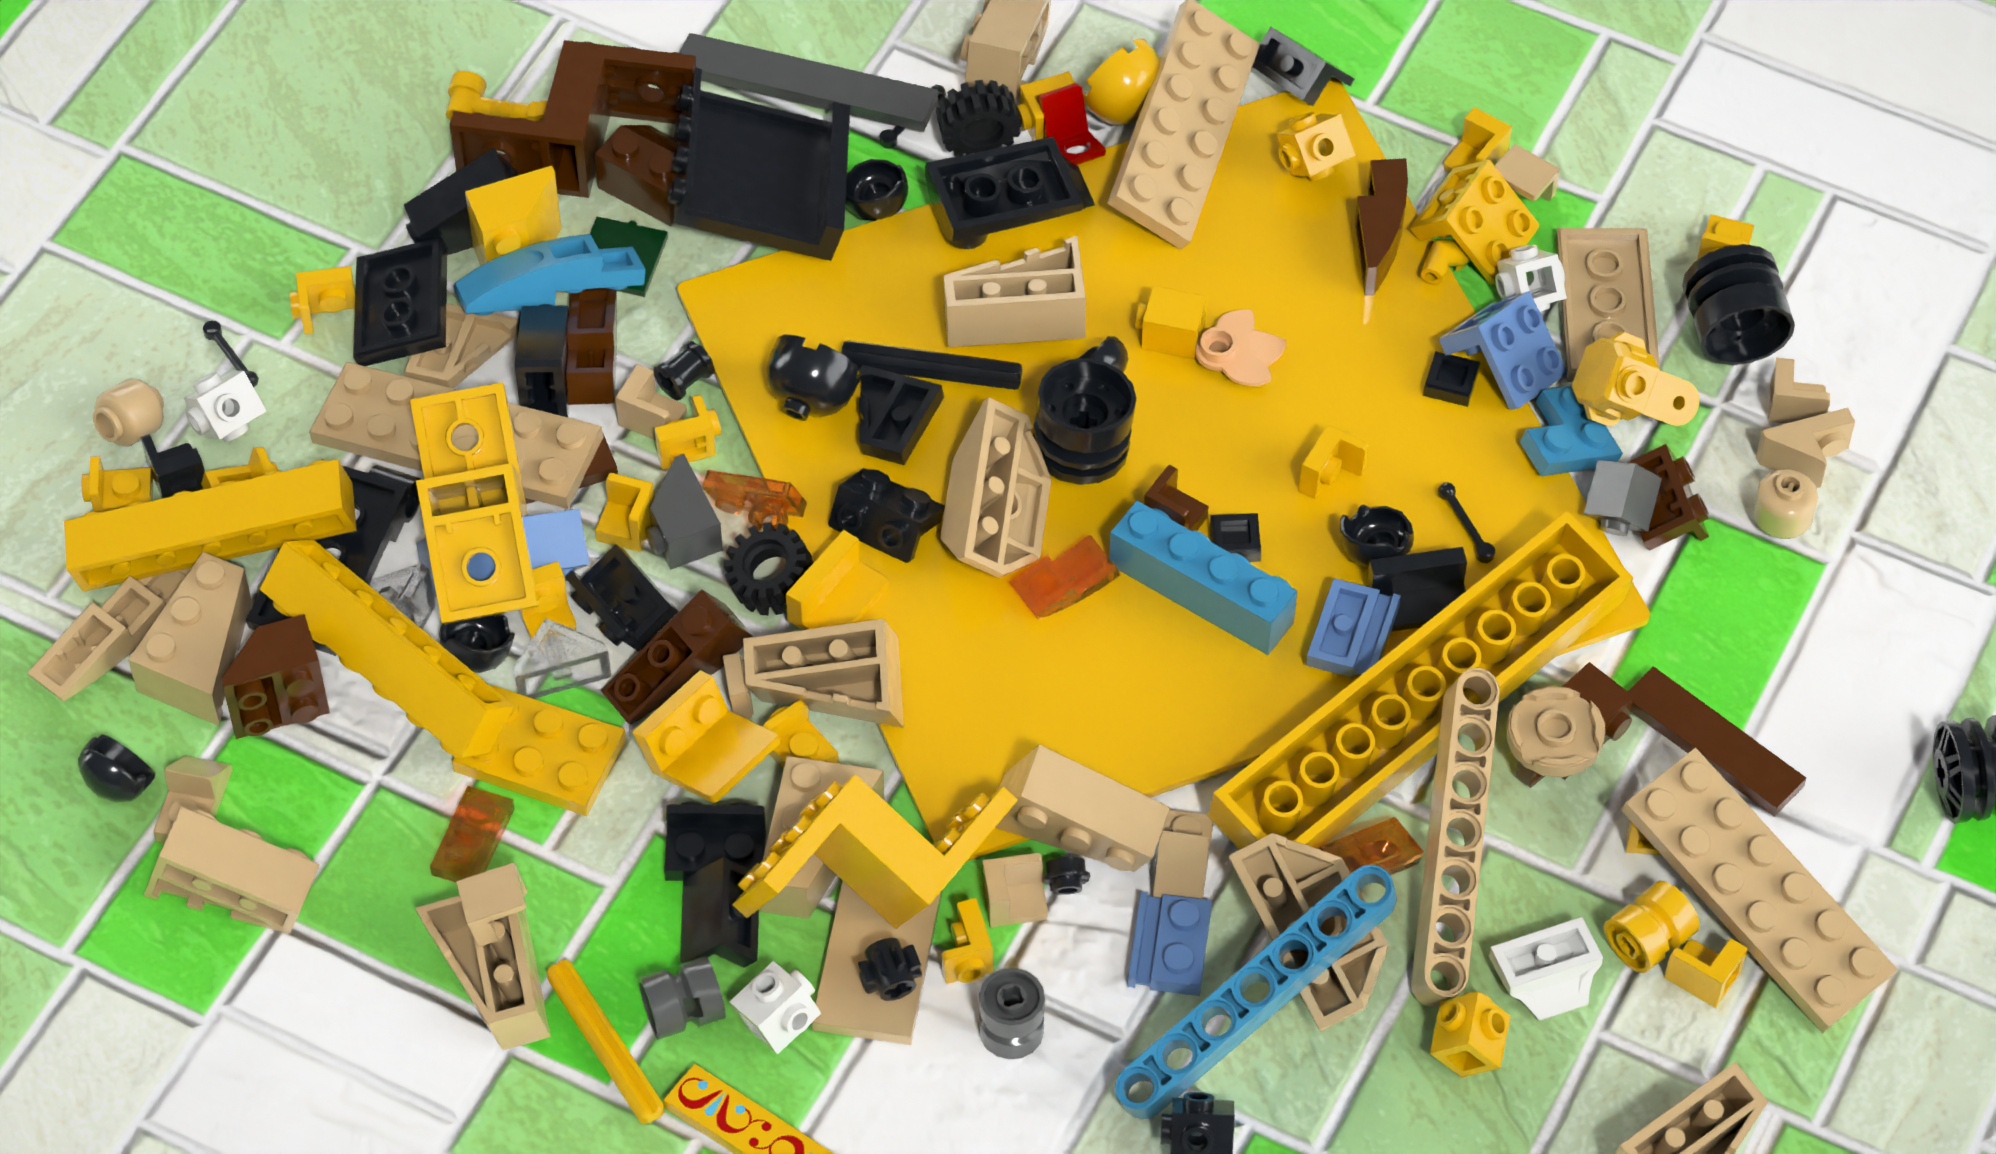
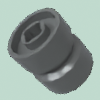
M707 956L680 964L675 974H671L666 969L638 978L644 1008L657 1040L684 1032L687 1023L691 1021L700 1027L726 1018L720 987Z
M1004 968L990 974L982 983L979 992L980 1040L985 1048L997 1057L1009 1060L1023 1058L1033 1053L1042 1042L1045 1013L1044 988L1038 978L1027 970Z

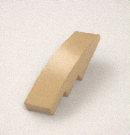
M191 568L139 579L138 581L129 576L101 607L92 602L27 672L28 675L62 702L67 701L101 678L135 651Z

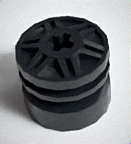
M1747 244L1726 246L1707 253L1695 261L1684 274L1682 287L1688 300L1689 310L1694 318L1693 324L1700 348L1705 357L1713 362L1726 365L1753 363L1769 357L1783 348L1793 336L1795 321L1783 291L1784 286L1779 276V270L1772 253L1764 248Z
M1084 358L1067 360L1053 366L1043 376L1037 395L1033 437L1040 447L1050 475L1061 481L1078 485L1094 484L1115 476L1125 465L1137 398L1132 382L1121 370L1107 362Z
M1992 715L1987 719L1984 730L1980 722L1975 718H1966L1961 724L1955 720L1942 721L1936 727L1933 741V765L1936 787L1941 806L1948 820L1953 824L1967 822L1971 817L1977 821L1986 820L1991 816L1993 807L1996 809V715Z

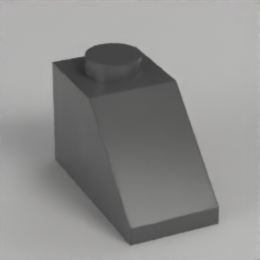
M685 454L676 456L650 506L652 527L646 529L647 538L654 554H663L670 570L723 551L721 523Z

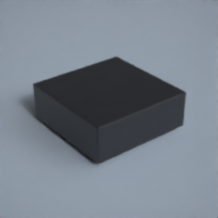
M1435 351L1424 386L1423 396L1468 407L1478 377L1480 362L1450 354L1445 355V353Z
M1258 513L1211 515L1210 530L1212 543L1230 553L1242 555L1249 562L1261 561Z

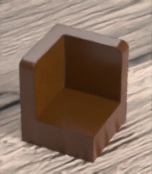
M1169 464L1144 495V505L1160 509L1176 523L1191 531H1197L1208 518L1209 506L1177 489L1178 469Z

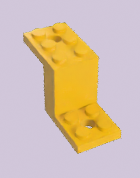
M504 383L410 399L424 479L416 480L442 624L539 607L522 518L523 516H528ZM463 425L473 426L479 434L477 445L469 451L457 449L452 442L454 431ZM478 554L490 555L495 561V572L485 581L474 580L468 572L470 560Z
M856 774L842 785L834 780L821 794L818 793L799 814L801 818L793 827L786 829L768 849L771 853L760 864L757 863L743 877L738 886L744 892L732 905L748 918L779 894L814 853L887 922L897 929L932 903L1018 799L1004 786L990 797L982 792L968 807L965 805L946 825L949 831L939 841L935 840L931 844Z

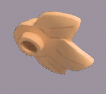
M1236 310L1224 314L1220 317L1216 327L1206 330L1199 337L1195 356L1202 366L1213 371H1223L1235 383L1246 386H1261L1271 381L1272 377L1268 366L1280 358L1287 342L1272 334L1254 330L1255 321L1252 310Z

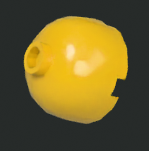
M1138 38L1133 41L1138 48L1130 53L1123 47L1116 51L1086 81L1091 90L1088 94L1083 92L1084 104L1101 121L1112 125H1127L1139 118L1148 90L1156 77L1160 65L1159 55L1144 38Z

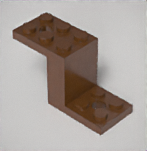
M564 40L542 122L525 118L491 116L477 112L453 111L450 131L456 171L494 148L497 151L504 152L505 154H499L521 175L552 166L555 171L557 194L589 198L596 173L594 154L603 145L610 116L676 124L679 114H683L682 110L676 109L679 90L682 83H690L695 67L697 68L696 56L678 52L669 53L635 47H619L592 42ZM648 84L655 85L659 88L649 87Z

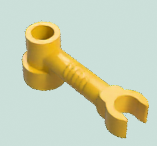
M458 71L453 74L448 89V94L451 98L446 111V117L450 121L453 111L466 113L477 112L507 118H525L542 122L547 101L525 104L483 97L487 83L481 76L470 71Z

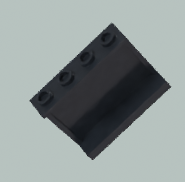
M695 67L690 83H682L676 103V109L682 110L683 114H679L674 130V140L680 141V145H677L675 148L671 171L678 174L677 177L674 176L668 197V203L675 204L674 224L831 261L844 232L850 105L833 101L827 118L824 121L700 90L702 69Z

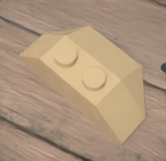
M988 397L983 401L953 458L940 539L959 561L1001 578L1040 559L1051 477L1040 447L1030 432L1033 427L1029 416Z
M1275 833L1229 855V859L1271 941L1275 940L1350 875L1341 857L1288 840L1286 837ZM1360 892L1359 898H1360L1362 901L1365 902V900H1364V898H1363V896H1362V894H1361V892ZM1339 916L1329 917L1322 923L1320 931L1328 936L1339 935L1346 928L1347 920ZM1378 925L1299 993L1320 1032L1366 1009L1389 948ZM1293 949L1286 953L1282 962L1286 968L1299 969L1307 962L1309 954L1301 949Z

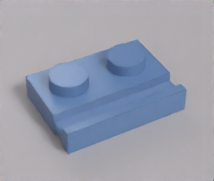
M1334 578L1307 654L1306 666L1351 678L1354 675H1362L1383 657L1400 607L1401 595L1393 594V597L1382 595L1378 589Z
M1148 892L1140 893L1128 987L1135 988L1136 985L1150 986V990L1200 996L1212 900L1163 894L1162 898L1148 896Z

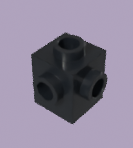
M1189 1092L1184 1094L1183 1098H1173L1172 1114H1162L1160 1145H1170V1154H1233L1234 1101L1214 1100L1213 1095L1204 1092Z

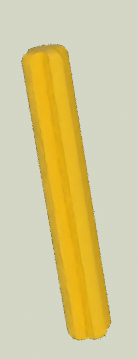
M564 959L557 964L551 965L547 970L549 983L640 1123L647 1125L661 1118L664 1114L663 1102L572 963Z

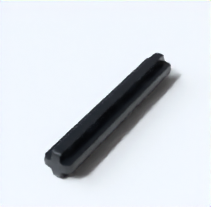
M851 340L844 341L841 354L853 361L859 369L862 365L906 376L1011 390L1019 389L1022 380V365L1017 362Z

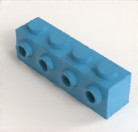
M1136 501L1110 532V566L1266 655L1270 654L1293 625L1297 590L1292 588L1287 581L1278 576H1270L1251 565L1242 555L1230 553L1215 545L1203 533L1191 531L1176 523L1162 510L1150 508Z

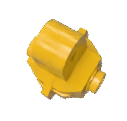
M1619 331L1609 339L1602 337L1586 346L1572 383V390L1578 403L1585 407L1587 419L1612 427L1622 419L1629 421L1639 415L1673 426H1681L1693 419L1699 407V394L1693 384L1660 371L1653 355L1646 352L1644 340Z

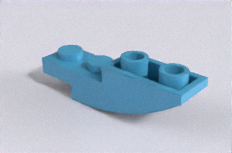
M591 234L568 236L536 243L500 256L457 281L454 291L466 314L473 313L485 316L497 311H521L522 306H540L542 304L555 306L556 291L579 293L584 289L608 288L622 290L628 286L644 285L645 267L633 247L598 249Z

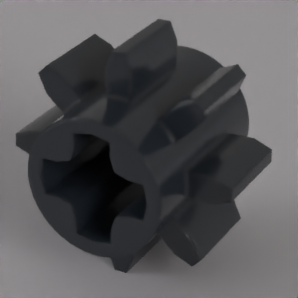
M885 938L874 942L864 951L866 960L858 963L859 975L866 993L871 994L878 990L881 999L885 1001H893L909 995L916 988L914 978L923 975L920 969L922 965L914 945L911 944L902 949L897 938Z

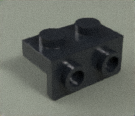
M863 468L838 486L828 524L839 532L845 530L857 537L860 542L908 563L915 557L920 537L941 522L945 505L932 500L922 490L906 488L891 481L889 476L881 471Z
M617 544L583 577L572 570L565 576L566 580L575 589L570 595L572 599L589 615L595 611L603 621L598 628L616 646L624 642L635 650L640 651L679 612L629 554Z

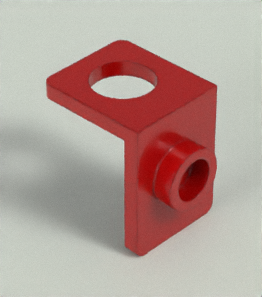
M1073 83L1040 95L1039 103L1044 116L1045 138L1054 137L1061 154L1068 161L1079 165L1106 155L1105 147L1088 130L1083 91L1078 83ZM1083 145L1090 147L1081 153L1066 152L1074 146Z

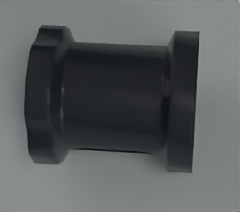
M694 341L685 343L682 347L683 352L667 364L659 363L653 370L654 377L661 389L676 401L685 397L686 389L701 377L709 378L715 373L711 357L702 346Z

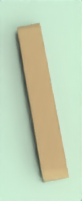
M1471 668L1464 671L1446 690L1443 699L1411 979L1412 992L1415 998L1422 1005L1430 1008H1439L1440 1001L1455 998L1466 987L1469 976L1500 694L1499 684L1495 676L1482 668ZM1463 687L1473 689L1480 698V704L1469 702L1463 694ZM1457 734H1464L1470 737L1475 745V751L1464 749L1458 741ZM1452 780L1464 783L1469 790L1470 798H1463L1457 795L1452 787ZM1447 827L1455 828L1462 833L1464 846H1458L1450 841L1447 835ZM1442 875L1451 876L1457 881L1459 894H1453L1444 888L1441 880ZM1437 922L1444 923L1451 928L1454 934L1453 942H1447L1438 935L1436 931ZM1432 970L1441 972L1447 978L1448 991L1438 989L1433 984L1430 975Z

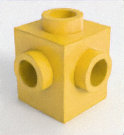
M1314 112L1306 113L1290 120L1291 128L1276 134L1280 143L1278 153L1284 167L1290 171L1292 176H1307L1310 178V181L1319 180L1335 172L1334 165L1356 156L1341 114L1321 113L1315 116Z
M1479 991L1468 992L1459 997L1440 1001L1430 1054L1461 1078L1501 1068L1511 1016L1493 1003L1487 995Z

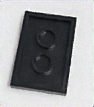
M442 237L357 257L353 358L358 365L369 366L446 347L447 245Z

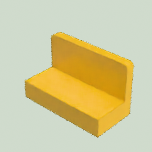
M843 530L786 593L787 621L802 630L856 623L886 590L888 578L860 561L859 539Z

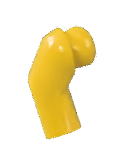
M1455 239L1437 240L1431 246L1421 271V277L1430 284H1439L1442 282L1448 266H1455L1454 272L1462 270L1470 259Z

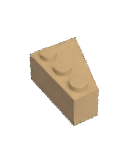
M985 0L983 14H976L972 35L966 34L961 49V60L967 61L965 83L967 82L969 87L975 86V80H983L984 86H987L990 80L997 81L998 87L1004 84L1008 87L1009 92L1012 91L1017 104V95H1020V85L1027 84V81H1023L1021 78L1028 64L1035 65L1049 25L1051 0Z
M1077 236L1064 239L1063 247L1040 253L1038 248L1024 251L1023 259L1000 265L998 260H993L944 275V308L948 347L1086 338V297Z
M787 756L763 860L771 853L768 849L786 829H791L801 818L799 814L818 793L821 794L834 780L842 785L856 774L884 800V770ZM813 853L779 894L760 908V912L809 919L837 875Z
M181 806L159 854L143 897L158 900L161 892L187 898V908L202 911L206 903L232 910L230 917L233 920L290 934L320 864L311 861L301 851L291 848L282 849L265 842L260 835L247 829L237 830L222 824L208 812L202 810L191 811Z
M460 895L415 908L432 940L502 1051L551 1037L526 909L494 920L499 941L479 947L467 925Z
M1734 1062L1623 1142L1614 1154H1734L1769 1101L1739 1065Z

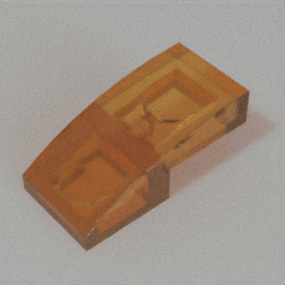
M1089 535L1055 561H1052L1046 555L1009 583L1038 620L1064 610L1092 595L1119 577L1120 573L1094 538Z

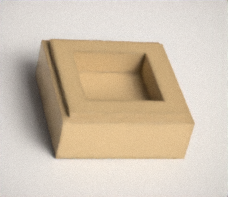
M740 653L724 655L723 660L733 713L750 719L754 715L750 689L745 684L743 655L740 656Z

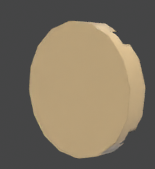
M1547 686L1531 690L1522 697V701L1517 703L1516 706L1514 705L1509 713L1506 739L1512 754L1525 768L1542 776L1562 778L1579 774L1595 763L1603 749L1605 722L1599 708L1592 701L1589 704L1585 699L1580 698L1579 692L1565 687Z

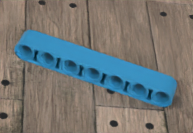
M1365 865L1356 869L1123 1069L1117 1077L1115 1091L1126 1112L1138 1119H1150L1158 1115L1172 1103L1173 1098H1178L1386 919L1395 909L1397 901L1394 884L1388 872L1382 867L1375 865ZM1377 883L1386 888L1384 896L1377 902L1368 903L1359 898L1360 891L1368 884ZM1332 916L1343 917L1347 920L1344 931L1336 936H1328L1320 931L1322 923ZM1293 949H1301L1309 954L1307 962L1299 969H1289L1282 965L1286 953ZM1254 982L1266 983L1270 986V991L1264 1000L1253 1003L1244 999L1245 990L1249 985ZM1225 1015L1231 1019L1230 1028L1226 1033L1220 1036H1212L1206 1033L1207 1022L1212 1017ZM1178 1048H1186L1192 1051L1191 1062L1183 1069L1176 1070L1167 1066L1168 1056L1172 1051ZM1141 1081L1153 1084V1093L1148 1100L1142 1103H1135L1129 1100L1128 1094L1134 1084Z

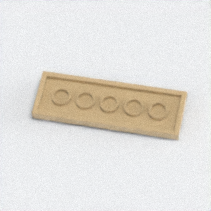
M1185 0L1179 6L1160 58L1159 69L1148 90L1107 202L1180 250L1191 242L1260 46L1259 42L1194 0Z
M346 362L309 431L312 443L423 471L410 399L458 390ZM508 403L525 498L569 509L604 437L602 426ZM470 425L458 427L452 436L453 445L461 451L473 449L479 440L477 429Z
M1694 748L1634 795L1622 807L1621 811L1741 944L1748 948L1750 954L1822 1033H1825L1898 971L1896 966L1697 748Z

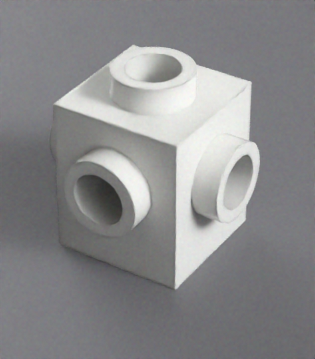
M1527 245L1512 249L1510 251L1511 257L1497 261L1499 274L1495 277V283L1502 300L1530 291L1537 308L1541 312L1550 308L1549 303L1567 298L1564 287L1565 273L1558 259V254L1539 250L1537 245Z
M229 370L219 376L218 372H213L195 382L193 387L196 391L184 397L190 409L186 411V416L193 429L199 435L204 434L206 438H223L225 442L243 435L249 430L247 423L266 412L244 371Z
M774 961L754 977L729 1002L746 1028L777 1055L800 1033L805 1031L821 1014L810 997L815 992L810 982L796 969L789 974Z

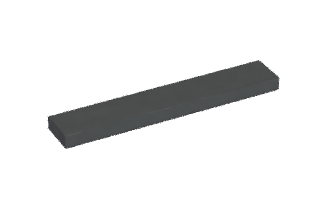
M694 33L688 34L680 51L681 54L696 56V66L702 69V81L830 110L834 101L850 105V115L922 132L925 131L938 102V89Z

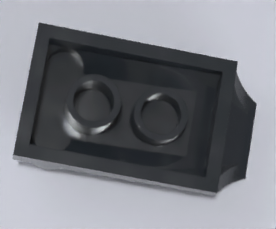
M1054 137L926 162L925 178L930 203L943 235L950 244L961 249H973L981 246L990 233L1071 214L1095 205L1079 167L1068 161L1061 154Z

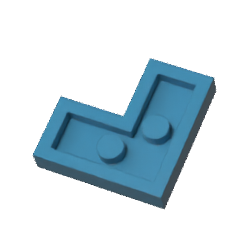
M1572 386L1542 390L1536 400V404L1550 426L1526 429L1519 441L1540 476L1596 469L1598 460L1619 461L1623 452L1605 425L1587 419L1585 407L1578 403Z

